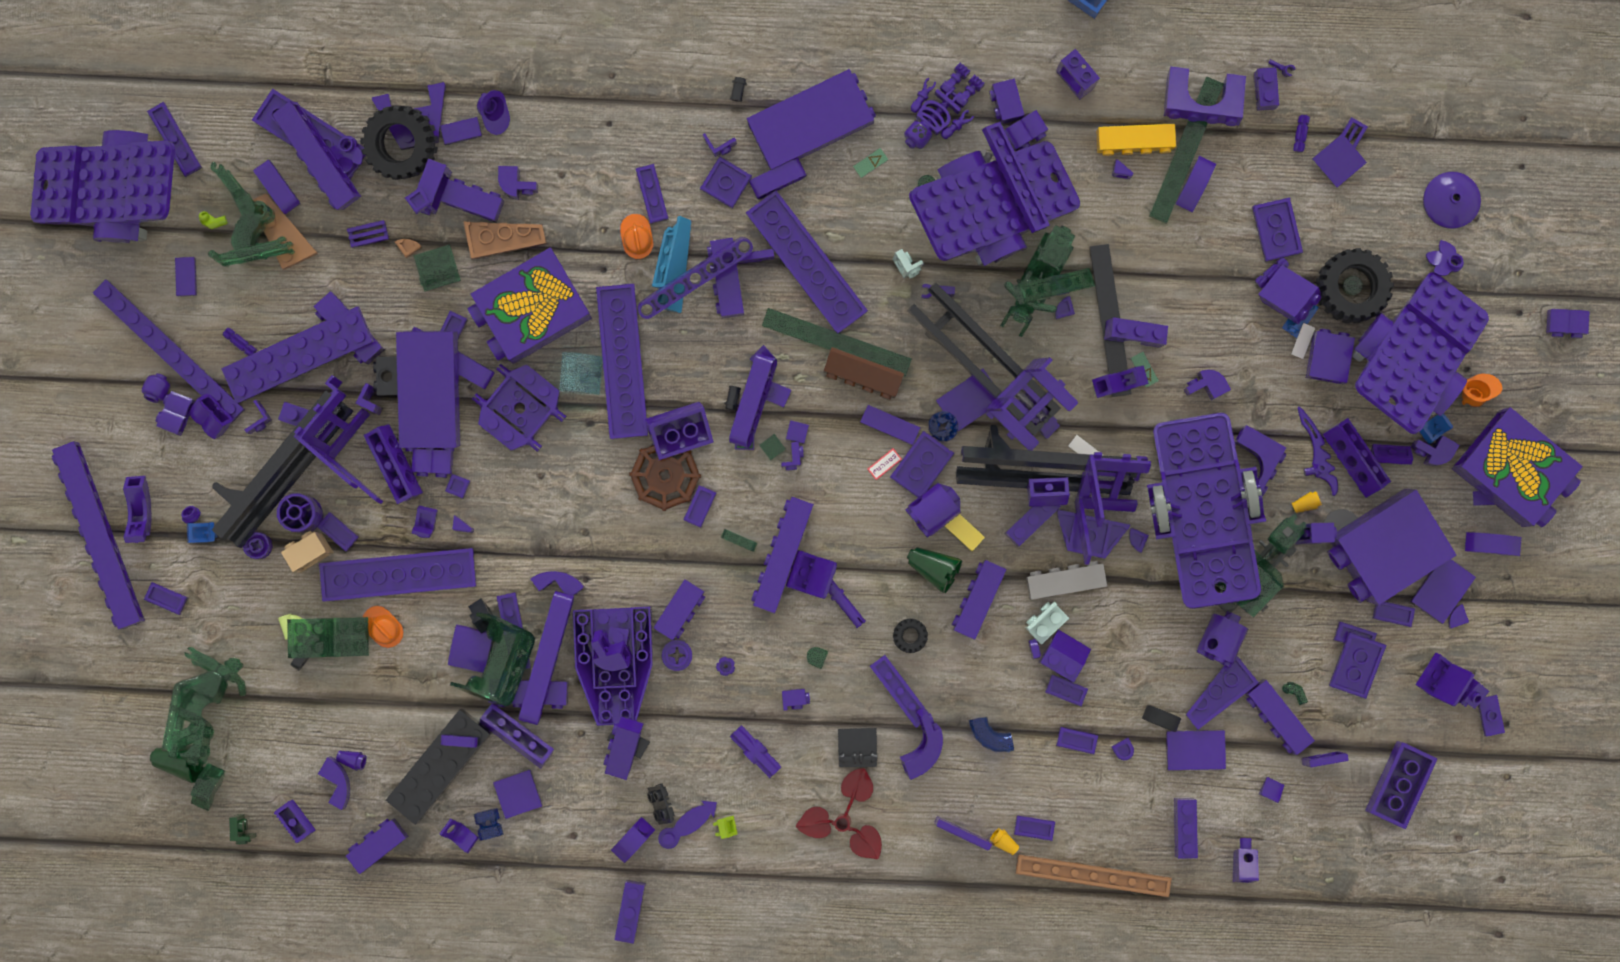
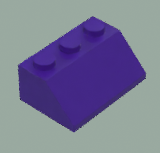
M700 402L645 419L659 460L714 442L704 407Z

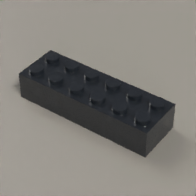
M459 709L385 801L413 824H418L492 732L482 726L467 711ZM441 735L478 737V745L476 748L440 745Z

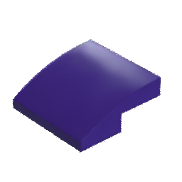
M456 625L448 665L485 673L494 632L485 631L481 634L478 629Z

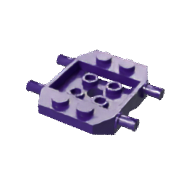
M500 364L496 370L504 375L505 379L488 400H484L476 393L474 396L479 400L475 397L472 398L481 407L478 424L511 451L528 445L538 452L542 445L535 441L534 437L551 416H555L561 422L564 420L560 416L564 419L567 417L558 410L560 391L527 364L512 371ZM516 383H520L523 387H525L528 391H530L533 395H535L538 399L545 403L546 406H542L539 402H537L534 398L527 394L523 389L516 385ZM518 403L525 405V411L521 414L515 411V406ZM497 410L500 414H502L505 418H507L510 422L517 426L521 431H523V435L493 411Z

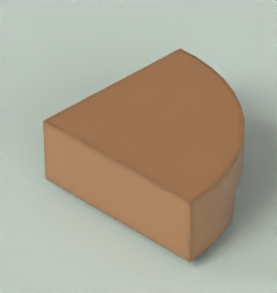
M400 239L395 242L406 258L422 248L419 243L411 239Z

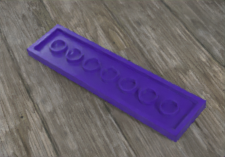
M777 190L746 212V215L837 335L868 312Z
M635 284L596 287L610 439L648 436V428L645 421L647 414Z
M357 306L221 369L235 402L241 403L373 343L374 340L363 314Z
M473 548L319 563L322 602L477 587Z

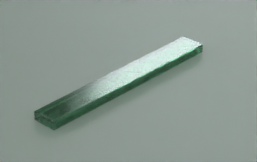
M1206 76L1196 103L1204 106L1215 105L1224 83ZM1187 121L1149 217L1167 224L1208 124L1206 121Z
M770 308L767 309L762 323V327L827 350H831V347L902 372L904 373L903 377H906L912 358L841 333L837 334L830 329Z

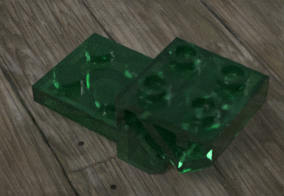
M368 617L287 619L288 658L369 656Z

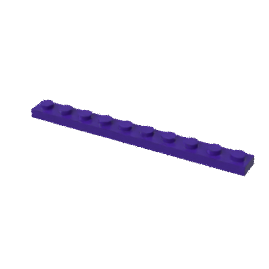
M105 279L97 287L93 294L201 396L209 394L215 398L220 408L224 409L231 416L232 423L240 416L245 409L239 403H236L231 395L111 282Z

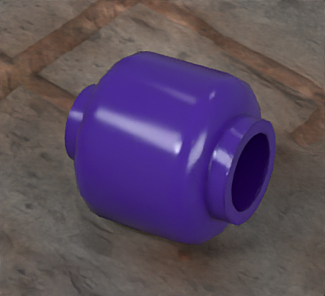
M159 373L149 375L141 390L144 394L143 397L153 403L163 401L170 389V384L166 381L167 377Z

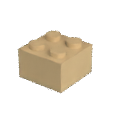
M311 531L302 535V540L295 543L293 541L284 546L285 550L281 552L292 572L302 573L334 553L322 533H312Z

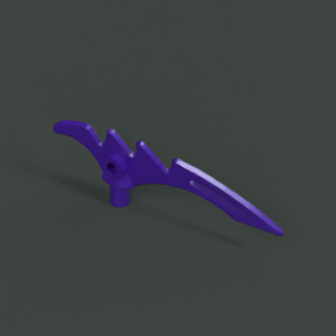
M1298 407L1301 424L1309 433L1314 449L1312 467L1303 469L1304 475H1314L1315 478L1325 480L1331 487L1332 495L1335 496L1338 492L1337 477L1330 474V472L1335 470V467L1326 461L1331 458V455L1321 448L1325 441L1313 421L1301 407ZM1304 419H1306V421L1310 424L1311 428L1317 436V439L1315 438L1314 434L1312 433L1311 429L1306 424Z

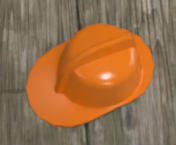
M640 214L628 215L620 226L624 250L634 259L645 258L653 249V238L649 221Z
M1485 373L1467 379V383L1461 393L1462 404H1469L1473 407L1482 406L1487 401L1501 394V382L1495 376Z
M373 606L366 610L363 615L362 624L369 636L382 647L390 648L399 644L404 633L400 622L384 607Z

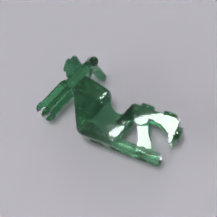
M1055 225L1051 234L1045 232L1021 279H1017L1018 285L1015 287L1011 282H1005L1004 287L1012 294L1016 301L1015 306L1009 308L1000 325L1001 327H1004L1009 317L1013 316L1015 321L1022 324L1023 322L1025 323L1019 334L1022 337L1033 319L1031 314L1035 310L1050 313L1056 312V306L1044 303L1046 299L1051 298L1049 293L1074 248L1071 244L1075 235L1071 233L1069 228Z
M188 647L187 649L192 653L184 652L185 656L191 659L195 666H199L208 672L179 681L174 685L161 750L168 751L169 757L176 759L178 758L179 749H184L187 745L192 744L191 748L185 753H181L180 756L188 765L197 766L199 763L206 764L207 757L210 755V741L214 735V728L202 717V710L210 703H221L228 687V681L238 685L240 696L246 695L245 681L237 674L244 666L240 659L229 658L222 665L193 647ZM184 721L190 722L188 727L183 729Z

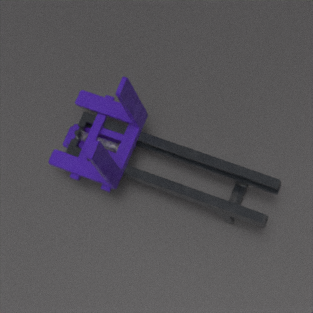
M934 283L927 291L947 312L934 324L915 304L907 311L927 330L925 335L929 339H933L942 345L995 398L986 408L988 411L986 415L991 420L995 417L1009 431L1006 435L1011 440L1016 438L1027 450L1032 451L1039 444V441L1034 437L1038 431L1045 438H1049L1060 426L1054 415L1061 407L1053 398L1067 411H1071L1078 404V401L1064 388L1066 384L1061 379L1057 381L1045 369L1053 361L1050 357L1034 359L1023 370L937 283ZM952 318H955L1015 378L1003 391L941 331ZM1033 377L1048 391L1047 393L1032 379Z
M333 375L330 376L325 384L333 391L331 393L325 391L244 491L228 489L218 482L213 483L212 488L231 505L212 528V531L221 539L226 540L228 538L237 547L242 548L316 457L355 489L360 487L373 500L380 504L383 503L382 499L335 460L338 453L370 416V413L362 408L349 424L345 422L353 413V410L342 402L347 395L338 389L342 384L341 380ZM339 428L343 429V432L331 446L327 443Z
M991 425L985 447L962 446L961 455H963L962 462L984 464L985 468L957 466L955 474L957 484L1027 489L1029 479L1068 477L1069 491L1078 492L1074 504L1084 564L1089 565L1092 551L1084 509H1094L1097 527H1102L1104 521L1103 510L1135 512L1138 505L1137 500L1117 498L1118 495L1131 494L1133 484L1139 480L1141 473H1149L1151 462L1145 456L1133 458L1131 454H1123L1122 457L1104 456L1102 452H1094V455L1011 449L1000 437L998 427ZM998 465L1082 470L1084 472L1081 475L1000 469ZM1101 494H1109V497L1101 498Z

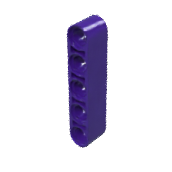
M415 326L412 329V331H422L421 329ZM458 351L459 375L486 389L495 372Z
M762 354L755 356L730 432V443L746 448L751 446L777 367L776 358Z

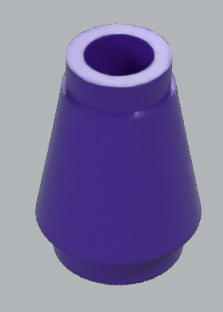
M339 750L336 761L358 771L364 769L367 756L363 755L362 752Z

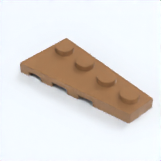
M267 193L249 201L283 270L318 254Z
M463 221L472 260L547 244L543 225L475 223Z

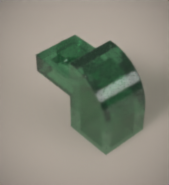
M208 763L193 786L191 804L209 811L212 807L215 793L222 785L225 770Z

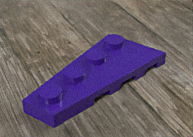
M1236 656L1230 668L1224 666L1187 712L1186 716L1195 728L1199 730L1259 684V682L1240 658Z

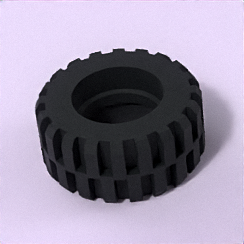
M410 106L385 107L383 110L376 111L374 116L369 117L366 121L368 125L362 129L364 138H360V144H364V149H361V151L368 158L365 160L367 164L372 165V170L376 173H381L382 177L392 178V180L416 177L424 171L428 159H435L433 155L438 150V147H435V142H438V136H434L433 131L436 129L434 125L429 124L430 119L427 116H423L422 112L418 109H412ZM396 124L406 126L413 134L415 141L412 155L404 161L393 159L386 151L384 144L387 130Z
M1361 248L1347 249L1336 254L1320 269V276L1316 279V284L1321 292L1319 304L1325 306L1326 309L1324 311L1327 314L1331 313L1333 319H1341L1342 323L1353 322L1356 324L1377 316L1387 307V302L1391 300L1393 295L1390 293L1394 289V283L1390 281L1393 275L1392 272L1388 273L1386 269L1389 267L1386 262L1382 263L1380 261L1382 257L1378 254L1372 255V251L1367 249L1365 251H1362ZM1357 269L1367 276L1371 291L1368 299L1364 302L1354 304L1347 301L1341 295L1338 288V279L1345 270Z

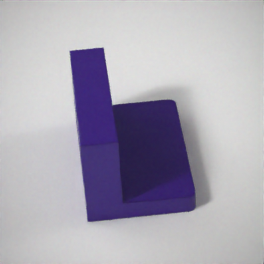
M365 383L355 404L380 415L383 408L369 402L374 393L373 386Z

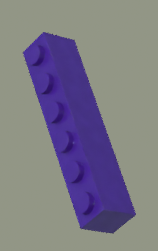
M289 101L273 114L275 124L284 131L287 142L294 146L298 158L305 162L308 167V173L315 177L319 189L326 193L329 198L328 202L334 209L344 210L361 197L298 102Z
M791 497V500H786L783 509L786 511L784 518L780 517L777 529H780L778 537L774 536L770 546L774 548L772 554H767L764 565H767L765 573L761 572L757 583L761 585L759 590H755L751 599L754 602L753 606L773 613L776 612L814 504L795 497Z

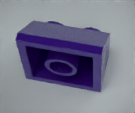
M1058 629L1040 658L1039 663L1074 683L1091 649Z

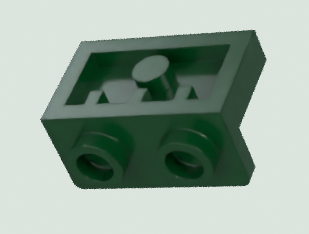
M237 814L229 818L230 841H236V844H248V842H251V839L256 837V833H245V830L248 829V820L245 819V814Z

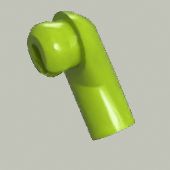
M206 211L199 213L200 223L209 229L228 225L225 215L214 218Z

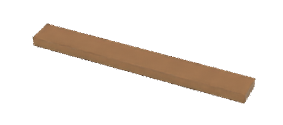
M1018 854L1015 874L1164 897H1169L1172 879L1171 877L1021 854Z

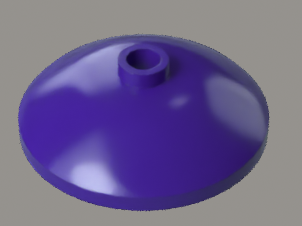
M1445 172L1429 182L1424 191L1423 205L1426 214L1435 224L1448 229H1456L1467 225L1476 217L1481 205V195L1475 182L1465 174ZM1453 195L1458 196V201L1453 199Z

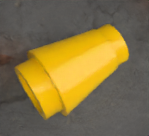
M1310 491L1292 503L1296 514L1318 509L1322 505L1316 491Z
M996 829L990 837L992 845L1011 855H1014L1019 849L1017 843L1004 829Z

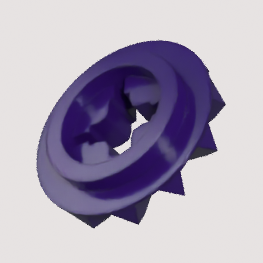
M673 640L667 643L662 650V661L671 670H683L692 661V650L684 641ZM676 647H678L679 653L686 655L679 658L678 664H676L674 657L669 656V654L675 653Z

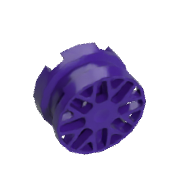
M254 532L243 546V551L250 558L264 559L272 551V540L264 533Z

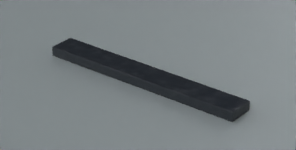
M1109 244L1090 246L1108 374L1128 370L1124 342L1104 340L1106 321L1113 317L1120 318ZM1131 390L1113 394L1112 397L1131 395L1132 393Z

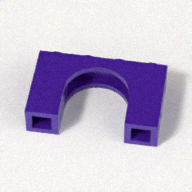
M1170 66L1167 74L1163 116L1171 119H1188L1192 122L1199 120L1206 121L1209 124L1222 123L1227 126H1239L1243 118L1246 76L1227 74L1223 82L1222 100L1218 104L1204 106L1196 103L1189 95V69Z
M1245 425L1234 442L1257 458L1260 465L1258 481L1263 496L1268 488L1265 485L1269 479L1272 480L1277 472L1275 469L1277 464H1281L1286 457V453H1284L1286 447Z

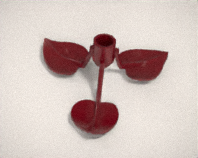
M859 768L850 772L841 784L842 794L846 797H851L845 813L838 815L835 821L829 820L827 810L814 806L805 811L796 824V828L803 834L813 838L827 837L831 833V825L829 823H832L840 832L854 831L856 833L850 838L851 850L860 857L877 860L882 849L879 832L870 825H864L860 831L850 826L852 821L848 813L854 799L863 802L869 799L873 793V782L867 770Z

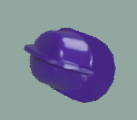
M497 90L482 93L477 102V110L482 116L484 126L491 134H502L506 131L510 122L506 99Z

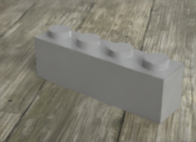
M1093 561L1087 567L1079 568V564L1067 566L1068 570L1060 571V567L1049 569V573L1041 574V571L1030 572V576L1026 577L1029 599L1107 587L1104 565L1098 564V561Z

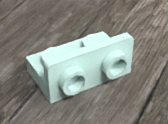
M903 249L895 252L892 259L903 278L909 277L911 279L919 274L923 265L922 260L911 265L912 259L908 252L904 253Z
M1055 601L1051 604L1049 602L1045 603L1040 608L1042 612L1037 617L1033 615L1026 622L1028 625L1025 628L1041 645L1069 619Z

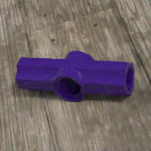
M742 725L730 735L731 739L743 750L744 755L754 765L756 764L769 778L781 768L780 764L768 753L766 747L758 739H755Z

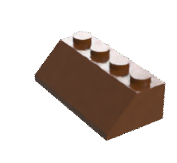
M831 347L823 370L827 378L832 380L840 378L845 380L844 384L855 387V384L862 386L863 391L881 393L880 397L891 400V397L895 399L904 376L902 372Z

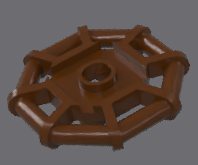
M653 445L644 449L641 448L633 469L629 472V477H631L639 497L638 500L660 508L662 511L685 502L689 503L698 480L701 478V474H699L692 456V451L680 453L682 456L678 460L673 457L659 460L658 458L652 459L649 456L656 452ZM646 458L649 464L645 473H641L640 470ZM685 459L691 474H686L683 470L681 463ZM668 470L670 478H666L665 481L661 480L660 472ZM639 477L646 478L649 486L646 491H644ZM685 478H691L684 493L680 489ZM651 491L657 492L662 495V501L648 494ZM678 491L682 495L667 501V495Z

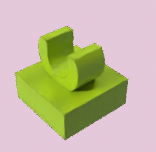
M734 815L718 819L717 822L713 823V826L718 825L719 832L715 833V836H721V839L738 834Z

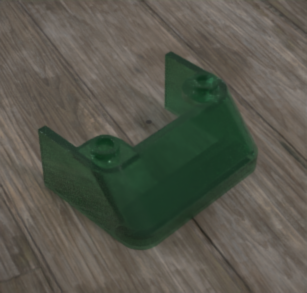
M477 612V617L489 622L487 637L495 643L482 677L472 676L468 679L466 685L451 682L450 686L490 702L509 706L515 698L535 644V637L531 632L498 616Z

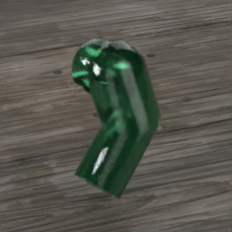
M1287 682V684L1282 686L1285 694L1291 693L1296 696L1299 705L1308 702L1301 685Z

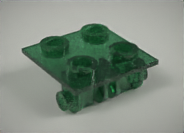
M450 244L413 255L424 292L461 281Z

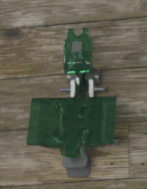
M1296 514L1285 518L1268 537L1270 542L1268 545L1262 540L1259 541L1265 548L1261 554L1255 550L1261 585L1260 595L1252 600L1218 605L1225 613L1227 611L1232 613L1240 606L1254 618L1260 611L1264 612L1268 608L1266 604L1284 587L1282 574L1275 567L1280 562L1285 567L1289 566L1283 559L1286 556L1291 557L1297 549L1294 544L1304 535L1303 530L1306 523L1303 521L1300 525H1296L1294 523L1298 517ZM1219 582L1216 584L1221 589V593L1226 590L1224 583Z

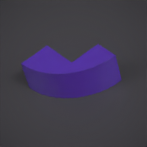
M1201 156L1198 157L1191 169L1186 184L1178 196L1176 205L1193 213L1211 178L1216 163Z
M1144 366L1092 379L1097 398L1149 384Z
M1466 532L1465 551L1520 556L1522 537Z
M548 571L530 578L539 591L544 590L555 581L565 594L573 596L585 588L583 583L577 578L563 572Z
M329 756L326 758L318 775L338 785L328 803L343 810L346 808L350 798L349 777L340 762Z

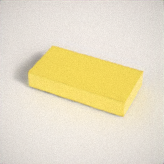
M960 514L944 526L971 551L985 538Z

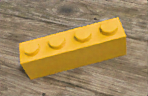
M1175 124L1098 127L1096 131L1097 153H1102L1103 156H1112L1118 152H1121L1122 155H1132L1133 152L1151 154L1152 151L1166 154L1171 153V150H1174L1176 147Z

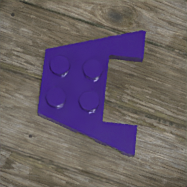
M444 82L428 85L431 105L414 108L430 119V125H434L436 129L433 131L434 136H438V142L435 143H439L444 92L446 90ZM389 94L372 97V101L378 110L392 106ZM396 124L389 128L401 150L415 147L413 134L406 126Z

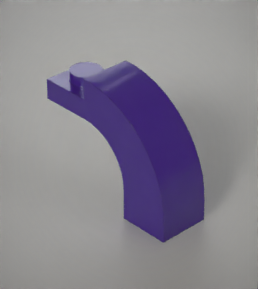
M146 476L126 477L123 491L127 502L128 521L124 533L125 543L145 542L146 536L150 535L152 521L151 499Z
M923 708L916 711L923 731L922 741L914 751L900 756L905 774L910 780L923 775L936 763L943 746V734L940 726L934 723L932 715Z

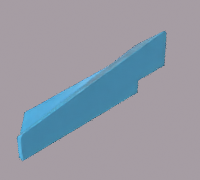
M678 216L675 226L673 228L668 227L664 231L652 287L660 289L686 272L691 220ZM678 283L674 286L676 293H681L684 290L683 284ZM661 294L657 298L659 303H665L668 300V296L665 294ZM683 298L664 310L681 313Z

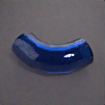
M988 717L969 720L974 738L983 747L994 752L1014 751L1010 732H995L989 725Z

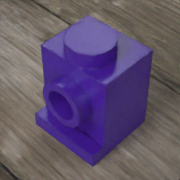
M805 689L782 691L784 711L788 710L787 706H791V710L803 709V705L810 704L809 692L805 693Z

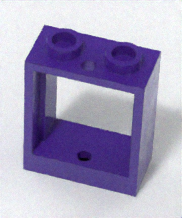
M1076 49L1064 57L1056 69V72L1079 100L1091 92L1100 79Z
M428 159L417 189L421 187L432 202L430 206L421 211V213L429 216L430 213L436 215L445 186L452 174L447 165Z

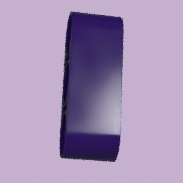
M796 158L753 178L749 183L756 198L761 199L770 195L775 190L779 191L802 180L807 174L799 158Z
M269 159L253 170L284 214H287L301 204Z

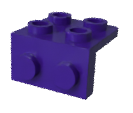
M798 550L786 587L825 599L836 572L837 563Z
M1435 653L1415 685L1428 695L1454 707L1458 704L1473 680L1474 674L1452 664L1441 654Z

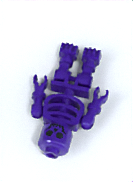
M961 62L954 68L955 73H952L951 78L940 86L941 91L939 89L935 91L934 95L942 103L933 100L926 101L929 92L936 85V82H934L933 86L927 89L926 83L929 81V78L925 80L922 91L917 93L918 97L913 101L911 111L917 113L916 119L918 121H914L904 132L905 143L910 148L922 149L931 140L932 133L935 135L941 133L942 138L948 139L956 130H961L963 125L973 120L974 116L963 120L965 118L964 115L969 112V110H966L958 120L955 119L952 121V125L949 126L951 117L947 108L950 107L955 113L959 114L961 107L963 108L968 103L969 97L976 93L975 90L979 92L985 86V83L974 74L968 81L969 85L965 87V91L956 94L954 92L956 83L959 84L961 78L966 79L970 74V70ZM950 95L954 96L952 100L948 98ZM942 113L946 117V122H944V119L941 116Z

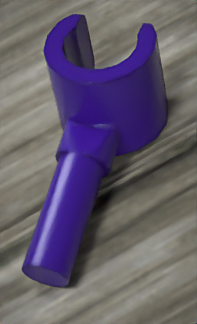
M1271 59L1268 63L1281 70L1284 77L1292 76V74L1287 72V68L1293 71L1296 70L1294 65L1284 66Z

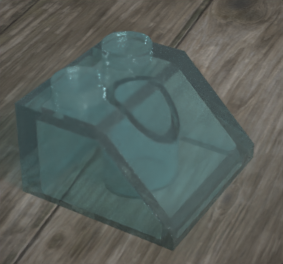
M562 352L559 390L565 393L600 395L603 358L583 353Z

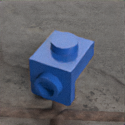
M1444 413L1441 416L1437 414L1430 418L1419 432L1426 442L1430 444L1442 434L1451 430L1453 425Z
M214 522L188 523L187 543L215 542L217 534L212 531Z

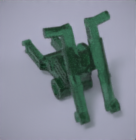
M212 162L211 170L217 174L231 192L242 216L235 224L231 237V245L234 250L222 254L210 250L208 256L222 266L229 267L230 265L244 264L261 259L267 260L278 255L294 254L295 251L293 249L289 250V247L294 245L292 242L282 244L283 241H287V238L284 236L274 241L261 244L256 243L255 245V240L265 230L264 224L273 222L275 218L274 210L263 201L254 202L250 194L243 189L232 175L231 171L226 170L222 164L216 169L217 164Z

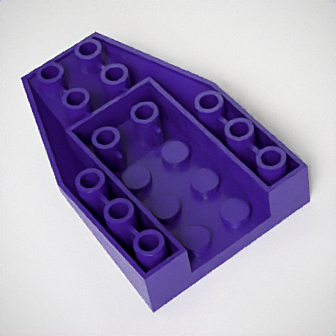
M652 607L573 610L575 669L596 725L619 724L621 717L637 721L653 666ZM610 627L629 629L627 648L632 657L628 668L608 671L598 667L592 659L595 651L591 647V641L595 631L602 630L608 640Z

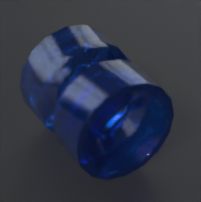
M498 808L473 814L475 824L479 826L477 832L480 841L504 835L502 824L498 823L500 819ZM486 820H490L491 824L486 825Z

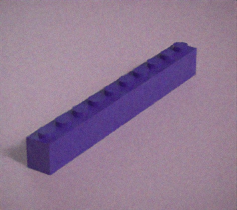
M73 441L52 449L54 454L52 455V460L56 466L58 465L60 473H58L59 479L65 484L67 489L65 495L68 501L72 503L74 518L78 519L80 525L78 530L80 535L85 538V549L88 555L92 557L93 562L91 565L94 572L99 576V587L106 595V606L108 609H111L113 614L111 617L113 625L118 629H126L144 622V616L80 443Z

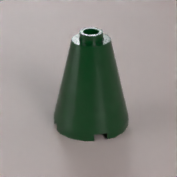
M919 547L911 549L907 555L908 564L942 593H947L955 581L954 577L956 573H959L963 562L959 558Z
M202 745L159 747L150 754V762L153 767L189 783H198L206 771V767H203L204 761L208 760L205 746Z

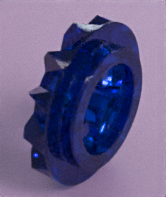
M939 411L932 415L929 420L928 429L932 437H935L938 441H949L956 436L959 426L953 414L947 411ZM948 421L947 426L945 427L946 431H938L940 428L939 422L943 424Z

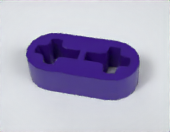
M441 735L440 745L476 748L478 737Z

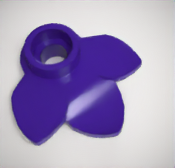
M352 136L342 137L339 143L330 149L345 173L352 170L354 163L361 165L363 161L362 151L357 147V141Z
M1440 240L1439 251H1431L1426 254L1428 262L1435 266L1434 273L1439 276H1446L1450 272H1458L1463 268L1462 256L1457 254L1455 247L1446 241Z

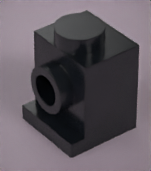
M482 598L468 606L472 613L469 615L472 623L481 634L497 624L492 611Z

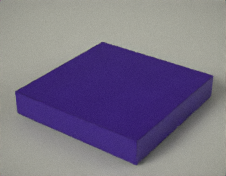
M1343 134L1339 135L1312 158L1336 188L1367 163Z
M719 156L700 190L733 209L751 180L752 175Z
M1336 751L1302 757L1301 760L1303 766L1312 768L1349 761L1348 754Z
M531 770L493 782L505 819L543 806Z

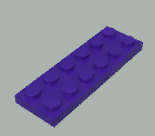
M272 88L252 121L289 144L285 138L286 134L275 124L273 114L291 100ZM302 108L329 149L337 145L340 139L346 136ZM358 144V148L364 149L362 145ZM354 163L352 170L346 173L350 180L360 165Z

